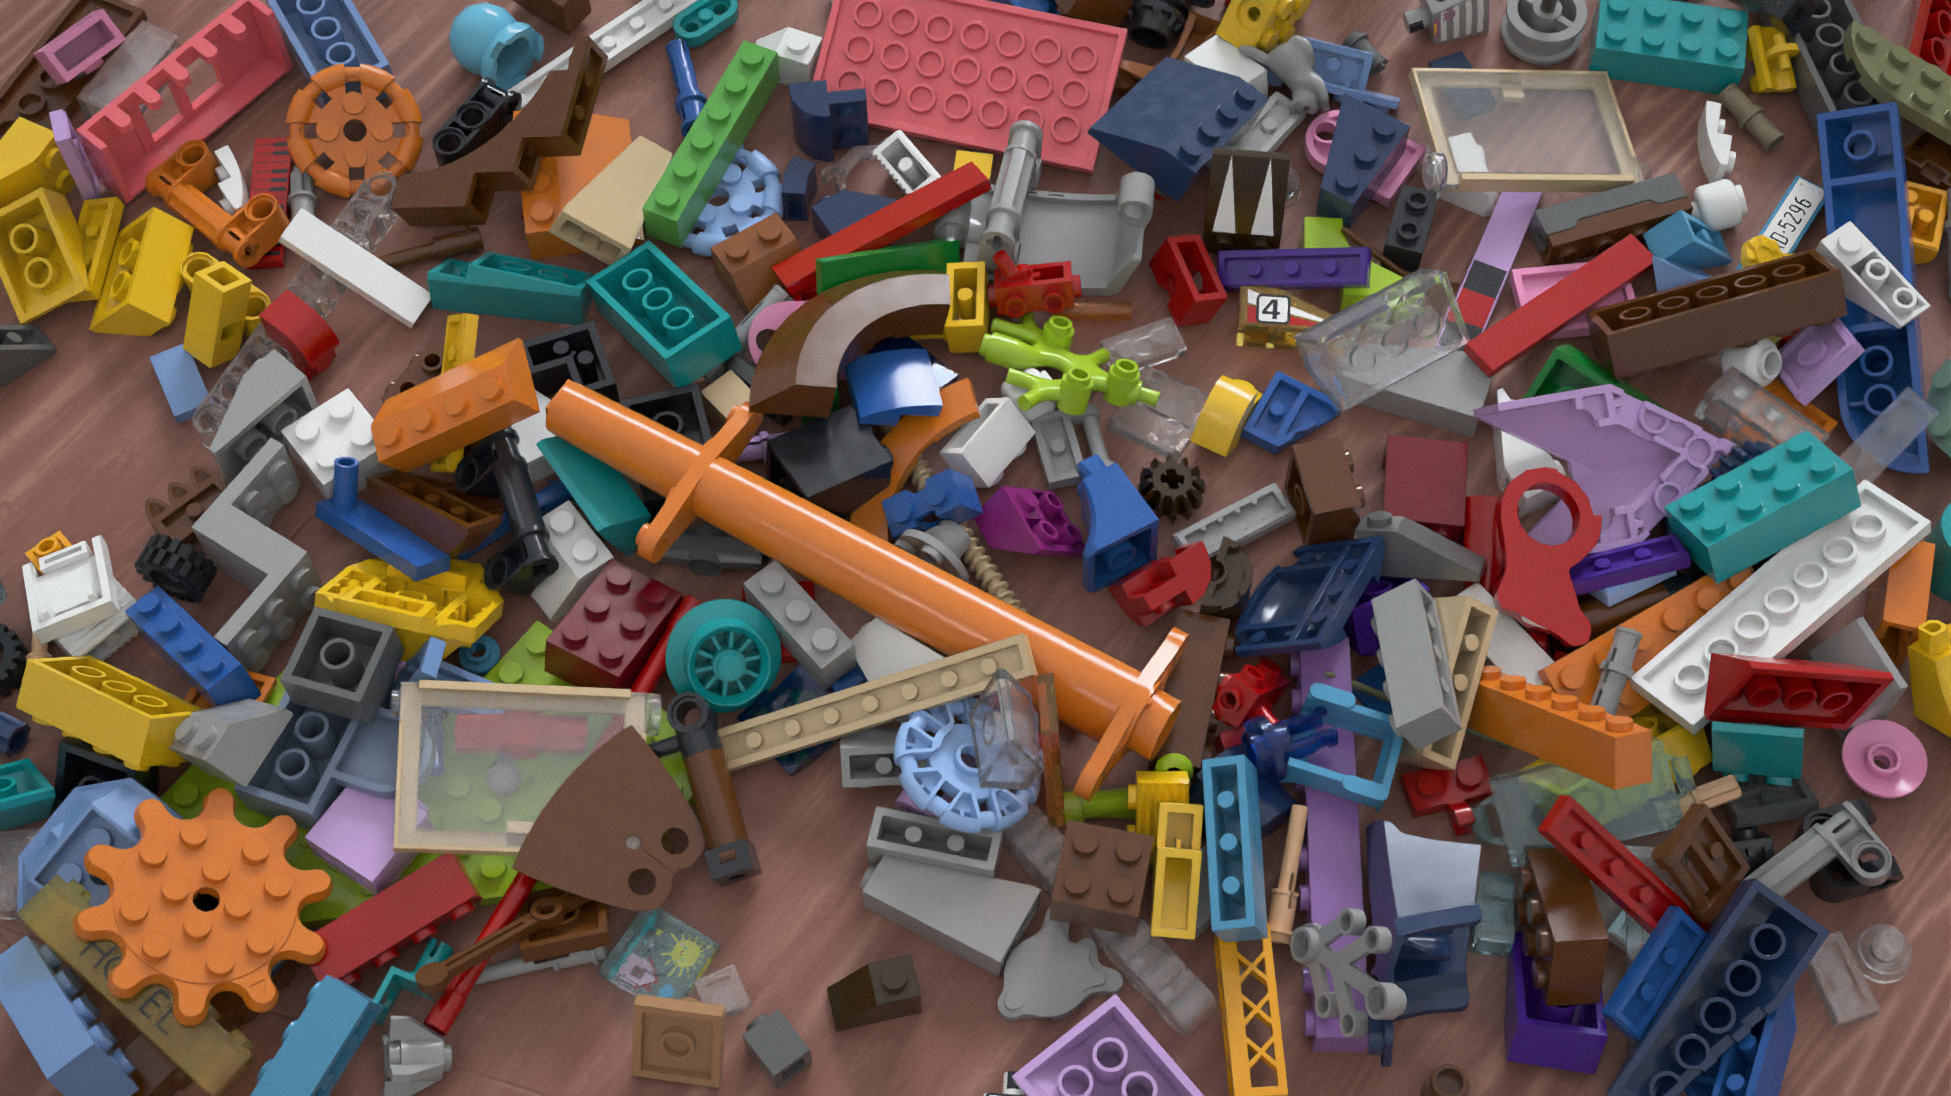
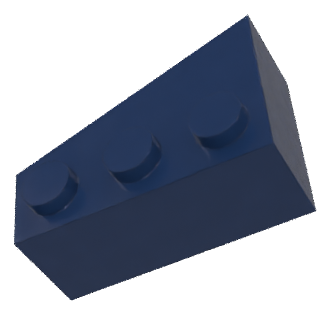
M1344 93L1320 187L1316 214L1327 218H1343V227L1351 229L1403 156L1410 125Z

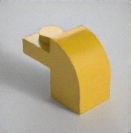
M1222 375L1203 406L1190 441L1226 457L1237 447L1247 419L1251 416L1263 394L1255 390V387L1247 381L1233 380Z

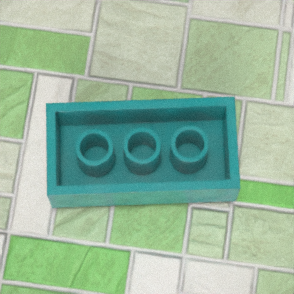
M1598 0L1592 22L1587 71H1607L1609 79L1720 94L1732 83L1739 85L1744 72L1748 11L1671 0Z
M650 240L586 280L599 313L675 388L691 384L743 349L731 316Z
M1806 430L1730 472L1719 476L1704 486L1664 506L1671 533L1678 536L1690 554V558L1718 584L1861 507L1854 470Z

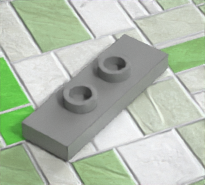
M1274 482L1173 534L1172 542L1178 548L1189 543L1202 541L1212 563L1216 561L1223 536L1238 542L1243 547L1295 520L1296 511Z

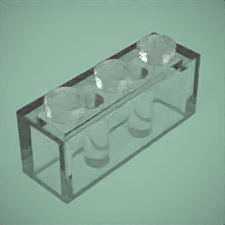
M142 20L136 29L127 35L124 43L112 57L105 61L101 70L90 83L82 88L77 100L87 121L182 46L179 36ZM167 83L157 91L159 94L165 88ZM143 103L139 105L143 114L148 107Z
M1734 366L1730 367L1707 389L1694 413L1697 418L1731 442L1737 444L1741 449L1747 440L1753 444L1759 440L1772 449L1806 430L1824 445H1826L1831 434Z
M1908 386L1838 457L1854 470L1857 486L1865 479L1872 483L1939 413Z

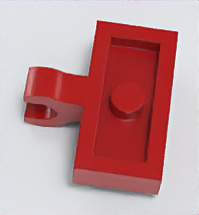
M1482 755L1458 760L1455 770L1425 768L1402 774L1400 784L1413 818L1446 811L1455 837L1472 833L1470 824L1475 823V818L1469 805L1494 799L1496 793Z

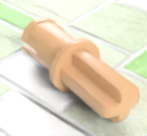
M1728 775L1696 788L1691 784L1688 786V791L1658 802L1655 801L1653 804L1661 824L1665 828L1667 825L1680 821L1692 804H1706L1709 809L1739 799L1742 793L1736 778L1733 775Z

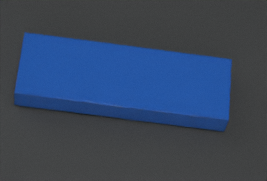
M1669 905L1602 1009L1601 1014L1629 1040L1639 1042L1707 933L1680 907Z

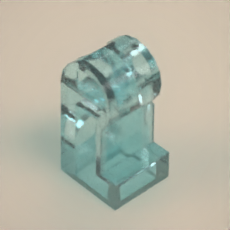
M1478 871L1474 903L1479 905L1482 917L1478 925L1470 927L1468 952L1502 957L1508 956L1515 939V926L1513 925L1514 875Z

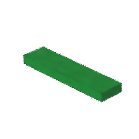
M947 237L816 259L817 295L844 282L885 272L928 270L946 273L947 263L960 262L959 239Z

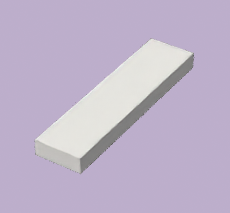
M303 208L298 211L279 238L278 242L409 328H412L431 300L430 292Z

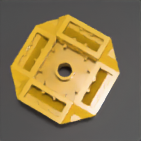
M374 558L346 567L315 592L314 606L394 627L405 650L401 661L408 662L430 636L446 642L442 660L457 648H471L472 643H475L502 616L504 600L498 591H493L486 587L483 578L484 569L479 563L453 559L450 560L449 571L414 581L381 558Z

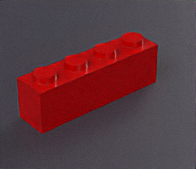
M444 853L317 930L315 933L324 940L326 950L319 962L309 966L318 982L323 981L327 974L354 987L362 981L360 974L374 965L377 969L390 965L401 956L398 952L400 949L414 942L415 946L427 942L439 933L436 927L449 919L456 923L470 916L477 910L474 904L481 901L483 897L457 854Z

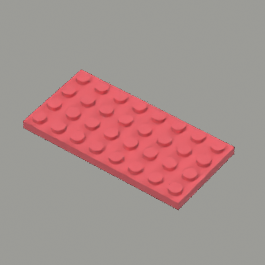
M833 0L813 81L826 80L827 92L865 88L868 127L890 132L901 130L905 135L1003 155L1005 148L1008 146L1009 131L1013 123L1020 120L1034 122L1043 131L1042 164L1094 175L1101 143L1087 132L1093 124L1110 110L1128 30L987 0Z

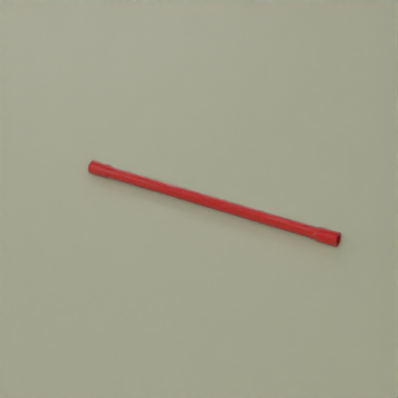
M690 595L683 597L668 621L664 634L630 688L631 695L645 696V703L647 702L666 670L665 651L673 628L688 611L702 604L700 600ZM624 716L612 717L590 755L623 730ZM517 872L475 943L512 923L538 880ZM491 957L451 980L450 984L445 988L446 993L444 997L440 994V999H437L424 1020L423 1024L442 1036H447L464 1008L469 993Z

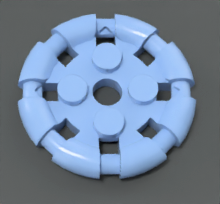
M741 145L709 199L710 201L714 197L722 196L728 199L727 203L721 206H714L708 201L682 247L685 246L692 249L693 254L712 257L711 247L729 238L725 236L736 232L739 233L774 213H777L782 218L784 213L781 193L782 183L779 182L781 174L772 161L759 151L754 150L750 152L744 149V145ZM739 163L746 166L743 172L737 166ZM765 187L763 191L755 193V189ZM754 212L755 214H758L761 217H755L753 219L750 216ZM695 226L704 230V232H700L698 235L693 234L696 229Z
M969 697L927 711L919 710L909 714V721L902 723L897 732L894 744V763L901 768L902 773L899 775V780L902 787L922 812L925 809L929 810L940 818L938 823L957 831L978 834L981 829L989 828L994 833L1013 826L1028 814V805L1034 804L1039 795L1042 770L1041 763L1035 760L1034 752L1036 747L1021 724L1014 717L1009 719L996 710L998 706L976 697ZM953 716H957L958 720L962 721L963 724H954ZM924 731H931L932 733H934V738ZM961 754L973 756L977 760L979 768H971L964 764ZM1008 755L1018 759V761L1009 763ZM917 761H927L924 768H918ZM1006 784L1013 789V793L1004 788ZM939 789L954 798L950 804L936 795ZM986 802L988 811L980 812L979 806Z

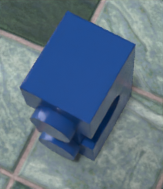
M950 468L926 479V487L915 494L904 490L881 501L892 538L897 540L907 529L926 532L928 529L937 526L942 520H952L960 525L983 514L972 477ZM936 513L937 517L942 518L931 523L923 521L926 516Z

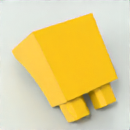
M1928 620L1918 626L1919 640L1908 646L1914 716L1951 738V623L1946 625L1939 620Z

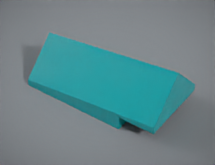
M487 251L473 262L448 258L428 271L427 282L433 309L579 325L585 323L593 299L586 280L596 274Z

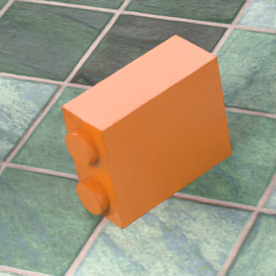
M1918 542L1868 586L1864 619L1895 666L1901 667L1908 656V646L1919 640L1918 626L1927 620L1935 544Z

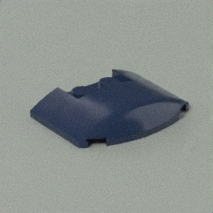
M1375 536L1306 545L1294 550L1293 554L1298 558V561L1289 567L1277 565L1260 583L1245 605L1235 632L1237 639L1240 641V646H1235L1238 656L1242 658L1330 648L1343 641L1347 637L1343 627L1367 585L1379 582L1385 550L1383 537Z

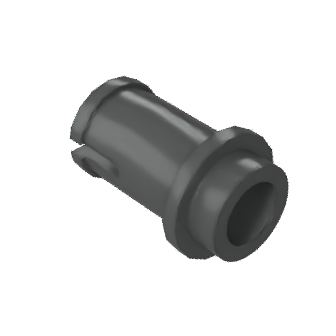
M1356 30L1345 38L1342 46L1375 53L1369 74L1370 77H1374L1386 67L1385 64L1388 63V60L1368 41L1369 36L1367 33H1360L1359 30Z

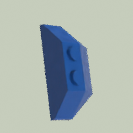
M1794 987L1781 1006L1770 1015L1765 1016L1750 1029V1033L1738 1043H1734L1717 1058L1718 1061L1685 1086L1684 1092L1687 1096H1779L1797 1029Z

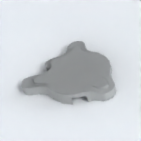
M1050 907L1046 912L1040 931L1034 936L1023 940L1011 951L1006 960L1003 991L997 1002L998 1012L1008 1021H1016L1023 1018L1033 1020V1017L1052 1019V1022L1065 1019L1076 1012L1085 1001L1092 997L1118 994L1123 985L1122 975L1117 970L1105 967L1099 963L1097 945L1093 939L1084 938L1077 943L1071 942L1068 938L1069 923L1050 920Z

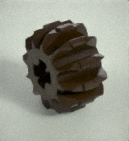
M1169 454L1166 457L1165 463L1154 458L1150 463V468H1143L1140 473L1141 482L1137 486V491L1149 507L1154 510L1158 519L1163 515L1169 516V520L1173 525L1177 520V515H1181L1189 520L1193 509L1199 510L1203 502L1202 495L1205 493L1206 484L1203 479H1200L1201 471L1199 466L1188 468L1189 461L1187 457L1178 463L1174 462L1173 457Z

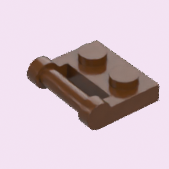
M1692 804L1668 839L1656 846L1651 853V857L1658 867L1667 870L1691 904L1690 911L1700 923H1707L1716 918L1750 869V865L1706 804ZM1683 854L1686 855L1709 887L1706 894L1681 861Z

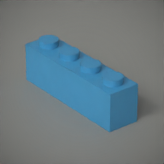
M1245 755L1202 760L1212 932L1225 943L1268 938L1257 768Z
M326 974L323 981L317 982L310 990L306 999L307 1006L299 1019L291 1022L282 1036L283 1044L275 1057L268 1060L260 1069L257 1076L258 1084L250 1096H329L384 1006L344 981Z

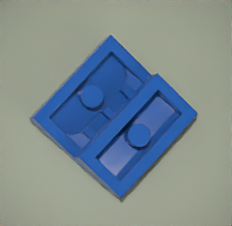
M898 349L872 353L858 357L855 361L848 363L844 367L859 424L897 426L901 415L939 417L943 403L927 349Z

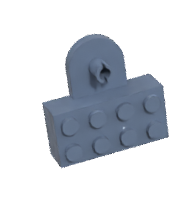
M392 678L372 725L294 704L285 691L278 707L288 709L293 713V716L247 787L236 784L234 788L246 808L272 818L279 815H288L294 819L298 827L311 830L346 787L373 797L394 799L396 792L399 713L388 709L395 685L394 679ZM422 724L418 788L428 779L435 763V747L428 731Z

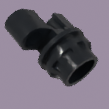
M1135 0L1126 14L1128 38L1146 48L1168 49L1171 47L1174 37L1184 29L1185 20H1187L1191 10L1189 5L1211 8L1216 0Z

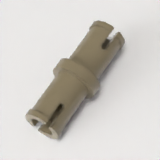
M1736 83L1727 86L1717 97L1718 101L1738 120L1737 126L1742 131L1747 130L1764 147L1766 152L1776 148L1785 138L1784 134L1764 115L1765 109L1760 104L1755 105L1738 88Z

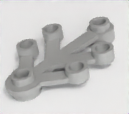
M1343 908L1336 919L1323 927L1318 923H1306L1294 930L1290 940V950L1294 960L1309 967L1316 998L1315 1011L1320 1018L1336 1019L1340 1017V1031L1347 1038H1362L1367 1034L1369 1028L1366 1013L1355 1008L1351 986L1365 996V1008L1372 1019L1393 1020L1398 1015L1403 1014L1407 1005L1405 992L1396 984L1378 982L1355 965L1356 962L1369 954L1388 953L1392 946L1390 930L1383 926H1369L1366 928L1365 913L1361 909ZM1343 935H1362L1339 951H1335L1330 947V944ZM1326 968L1330 970L1334 991L1329 989Z

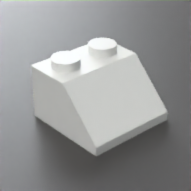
M569 500L543 516L545 527L550 534L549 548L551 554L555 555L558 559L559 568L554 574L547 577L530 595L551 623L571 610L607 563L614 559L613 555Z

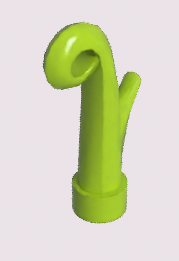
M1169 753L1157 761L1155 771H1167L1170 768L1176 767L1180 771H1187L1189 783L1191 782L1194 775L1193 765L1186 756L1179 753ZM1127 787L1099 790L1090 802L1074 795V790L1060 792L1065 826H1067L1068 820L1085 823L1084 820L1094 818H1125L1135 820V810H1127Z

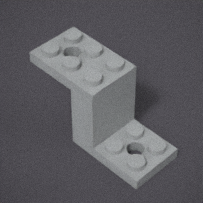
M272 437L192 526L207 558L214 562L213 566H216L218 570L253 591L214 636V639L242 664L244 669L253 672L262 670L267 664L272 651L281 641L287 640L292 635L296 623L307 610L314 608L315 592L323 587L308 552L268 528L276 513L284 504L290 503L295 498L301 486L285 446Z

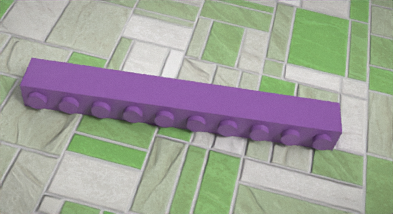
M1346 637L1343 641L1330 648L1289 653V677H1296L1297 688L1291 689L1290 713L1298 715V719L1309 689L1314 683H1322L1352 693L1349 637ZM1326 670L1335 673L1336 677H1324ZM1318 722L1307 763L1341 774L1356 776L1354 733ZM1293 727V728H1292L1291 743H1292V739H1293V736H1294V732H1295L1296 727ZM1293 782L1294 791H1301V805L1309 807L1298 871H1304L1305 885H1299L1298 888L1299 911H1306V923H1318L1322 927L1336 919L1343 908L1361 909L1364 912L1358 802ZM1343 935L1330 944V947L1335 951H1339L1362 935ZM1366 957L1356 962L1355 965L1367 973ZM1302 967V994L1310 995V1009H1304L1303 1032L1304 1036H1311L1312 1051L1365 1052L1368 1045V1032L1362 1038H1347L1340 1031V1017L1336 1019L1320 1018L1315 1011L1316 998L1309 967ZM1326 968L1329 989L1334 991L1330 970ZM1351 986L1356 1010L1364 1011L1368 1017L1365 1008V996Z

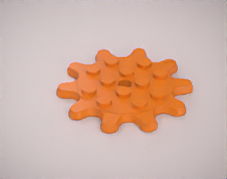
M217 788L210 791L204 797L200 814L192 819L173 817L166 807L156 799L144 800L134 810L133 819L141 835L140 841L136 846L128 849H118L105 844H99L90 848L85 853L83 859L84 868L89 874L100 878L107 884L109 896L103 904L80 911L73 920V931L78 938L84 941L110 940L120 948L122 953L121 961L108 975L107 987L109 992L117 998L127 999L138 994L147 985H164L170 989L174 997L173 1016L177 1022L185 1026L200 1024L206 1018L211 998L222 991H231L238 994L243 999L245 1005L257 1013H264L274 1008L278 1001V991L271 979V970L274 965L286 959L311 965L319 962L325 954L326 946L321 936L308 930L301 924L300 912L306 905L312 902L325 900L330 896L333 889V881L325 871L320 869L298 870L287 862L286 851L296 841L299 834L298 824L288 815H279L262 827H247L236 819V799L233 794L227 789ZM198 893L209 894L214 898H218V907L208 912L201 911L194 906L193 899Z

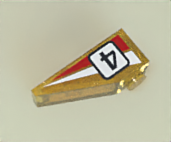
M1263 285L1240 286L1237 306L1236 346L1350 353L1356 336L1355 325L1280 288H1268Z

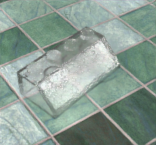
M1425 268L1407 275L1294 336L1307 372L1338 410L1342 412L1457 351L1470 341L1447 272Z

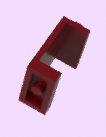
M1388 435L1382 461V468L1385 469L1383 511L1390 512L1392 516L1406 517L1459 544L1465 526L1468 443Z

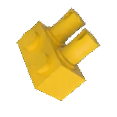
M985 261L947 263L946 274H949L951 306L942 335L909 336L910 341L944 339L945 342H948L950 353L979 352L985 333L989 334L990 307L987 285L990 282Z

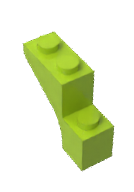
M1304 217L1301 249L1350 247L1345 235L1341 233L1343 218ZM1371 262L1370 288L1339 289V316H1349L1355 319H1366L1368 317L1390 318L1395 321L1416 319L1421 302V289L1417 284Z

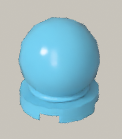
M487 2L467 6L453 19L448 36L453 57L466 71L482 76V79L489 77L495 80L498 87L506 91L528 77L526 73L532 67L534 60L539 63L541 62L544 51L543 36L535 31L532 26L527 23L517 22L505 8Z

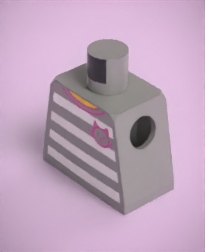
M1420 0L1421 7L1402 14L1405 28L1409 34L1426 28L1432 42L1435 44L1489 31V0Z

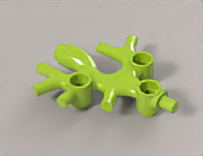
M1027 312L1019 317L1020 324L994 318L990 329L993 335L985 333L979 356L985 357L986 362L1009 368L1005 383L1028 390L1027 393L1020 396L1017 400L1019 408L1023 411H1028L1045 401H1056V406L1060 411L1069 415H1082L1087 411L1092 391L1103 392V398L1114 406H1136L1137 402L1153 407L1157 406L1161 392L1142 387L1143 381L1139 380L1140 372L1138 365L1134 361L1118 359L1115 364L1110 366L1109 372H1105L1099 367L1110 360V353L1107 349L1100 348L1088 355H1078L1070 352L1075 331L1071 320L1064 316H1052L1044 324L1043 330L1037 326L1033 312ZM1030 367H1051L1061 371L1063 376L1062 379L1050 380L1019 370H1025Z

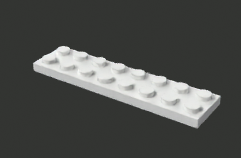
M1866 479L1857 486L1861 507L1779 551L1637 671L1630 680L1631 688L1695 735L1711 721L1706 720L1704 715L1711 653L1783 659L1931 532V521Z

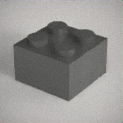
M314 606L280 681L294 704L372 725L405 650L394 627Z

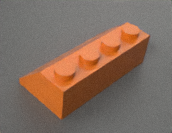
M517 338L385 400L371 424L378 462L408 473L539 413L540 409L523 340Z

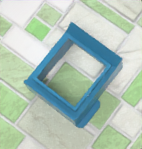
M1322 683L1312 684L1301 708L1280 783L1295 782L1376 808V811L1380 812L1389 795L1404 737L1399 738L1395 734L1388 714L1355 704L1356 699L1352 693ZM1318 722L1383 742L1372 781L1354 775L1341 774L1307 763Z

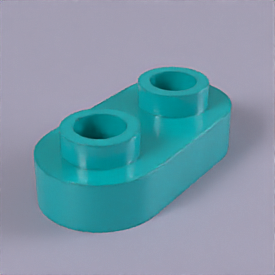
M699 0L674 18L673 30L675 39H681V44L683 40H686L689 47H697L704 44L737 21L739 17L737 0Z

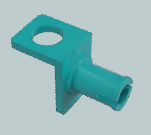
M430 938L413 971L406 972L391 966L373 999L382 1005L388 993L383 1005L384 1008L374 1023L379 1026L384 1024L402 989L436 1002L437 1000L431 999L429 994L423 993L418 989L415 974L423 965L432 962L440 963L453 955L454 950L442 941L437 946L438 940Z

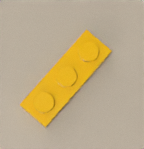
M117 196L84 200L77 224L80 230L89 291L67 303L99 300L125 206Z

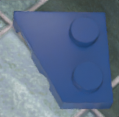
M1277 370L1245 424L1240 437L1276 455L1337 418L1341 414L1344 404Z

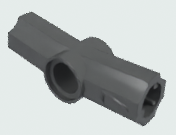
M700 524L694 530L686 529L658 562L687 566L695 574L712 577L720 575L723 569L761 571L770 564L771 558L711 524Z

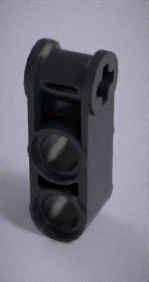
M489 77L483 78L470 96L457 108L442 128L434 134L432 146L438 167L468 155L501 132L513 120V111L520 110L522 104L521 94L513 90L508 92L498 87L495 80Z

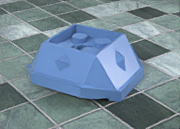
M134 778L75 787L18 856L17 917L83 970L104 969L110 959L122 956L120 948L110 940H97L95 942L105 953L113 946L117 947L95 969L93 966L103 957L96 948L91 946L82 956L79 955L92 941H84L75 935L73 931L75 916L84 909L103 904L109 896L107 884L104 885L100 878L92 876L84 868L83 859L85 853L90 848L99 844H105L118 849H128L136 846L140 841L141 835L133 819L134 810L144 800L156 799L166 807L173 817L186 819ZM121 959L112 961L108 968L118 966Z

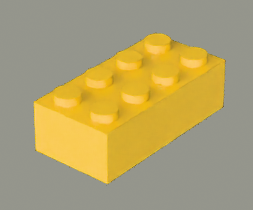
M91 655L27 659L16 708L32 715L34 722L55 726L62 730L64 737L79 738L93 745L94 751L101 754L114 755L124 760L123 765L137 771H148L150 766L157 765L178 767L182 762H189L169 748L175 740L174 736L178 726L185 719L189 718L193 712L203 710Z

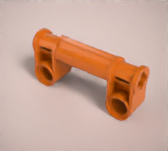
M200 139L188 140L148 173L145 179L146 190L151 195L164 199L166 207L194 227L218 249L231 253L238 265L244 268L255 265L263 255L278 243L280 236L288 227L290 221L276 198L268 193L255 195L233 216L229 215L203 193L219 181L215 172V168L219 167V164L204 141ZM160 177H164V178H165V182L162 181V180L160 179Z

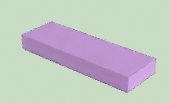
M60 109L49 112L55 143L83 200L101 198L97 176L66 111Z

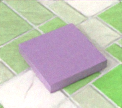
M1835 318L1832 324L1826 326H1806L1779 350L1782 357V367L1778 375L1794 397L1806 406L1865 350L1839 318Z

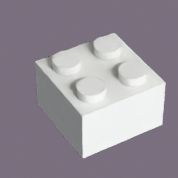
M349 388L281 430L290 454L326 499L333 497L334 460L339 457H353L359 461L358 492L367 487V477L395 469L378 462L371 431V424L374 419Z

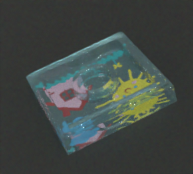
M659 907L652 911H640L601 965L598 973L599 976L635 998L637 994L680 1000L689 995L719 952L720 945Z

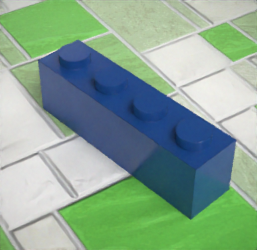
M159 586L142 596L136 603L125 610V613L144 640L213 707L248 698L256 700L262 695L242 664Z

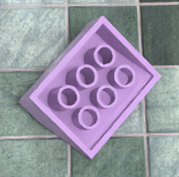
M1116 994L1012 1075V1080L1026 1096H1204Z

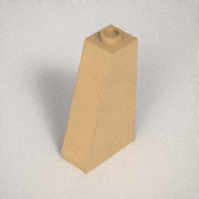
M641 135L638 136L565 205L551 226L549 233L608 265L618 261L632 249L644 221L642 208L666 170L673 154Z

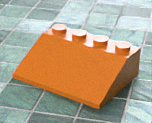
M520 110V111H513V119H515V117H516L522 110ZM592 114L581 156L542 157L533 191H521L525 234L532 260L585 253L549 233V230L565 205L632 143L629 119ZM643 224L633 246L645 243Z

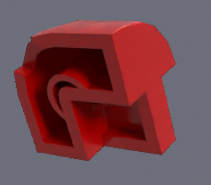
M1202 541L1178 547L1174 550L1176 556L1173 558L1166 556L1157 561L1153 559L1108 587L1120 608L1132 621L1139 626L1147 627L1177 607L1193 605L1204 595L1211 580V561Z

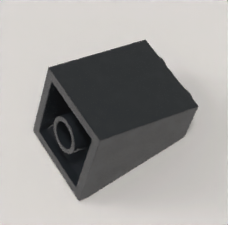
M852 405L830 413L829 418L816 419L767 440L766 480L842 519L848 517L890 485L891 469L894 466L893 456L889 448L884 444L881 445L875 438L870 424L858 423L856 412Z

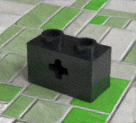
M1402 184L1383 254L1405 271L1418 274L1440 193ZM1380 263V266H1381V267H1383V268H1385V269H1387V270L1393 272L1391 269H1389V268H1388L1387 266H1385L1383 263Z

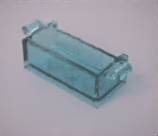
M1652 737V782L1614 790L1553 763L1530 767L1487 778L1491 795L1481 801L1477 807L1471 808L1475 818V823L1472 825L1477 843L1487 841L1493 844L1504 845L1509 863L1512 867L1525 865L1526 849L1555 848L1537 830L1560 795L1571 796L1619 841H1624L1675 828L1683 818L1678 800L1683 798L1687 792L1696 790V785L1688 756L1676 757L1666 754L1662 740ZM1669 760L1672 763L1679 793H1676L1668 764ZM1490 804H1494L1502 836L1496 838L1493 837L1485 807Z

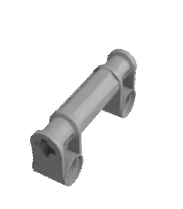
M1020 120L1011 125L1008 146L1003 153L1001 167L986 217V230L981 235L977 262L985 261L986 268L989 271H994V269L998 268L992 257L1000 250H1005L1014 265H1018L1021 250V219L1029 189H1038L1043 160L1041 158L1043 131L1037 124L1028 120Z
M1845 801L1841 804L1842 810L1822 825L1819 823L1813 825L1808 831L1743 880L1757 879L1783 898L1832 860L1838 858L1859 883L1866 886H1878L1884 883L1890 875L1892 856L1888 847L1872 831L1861 813L1849 801ZM1865 854H1875L1882 859L1884 867L1876 873L1865 872L1860 868L1858 860Z

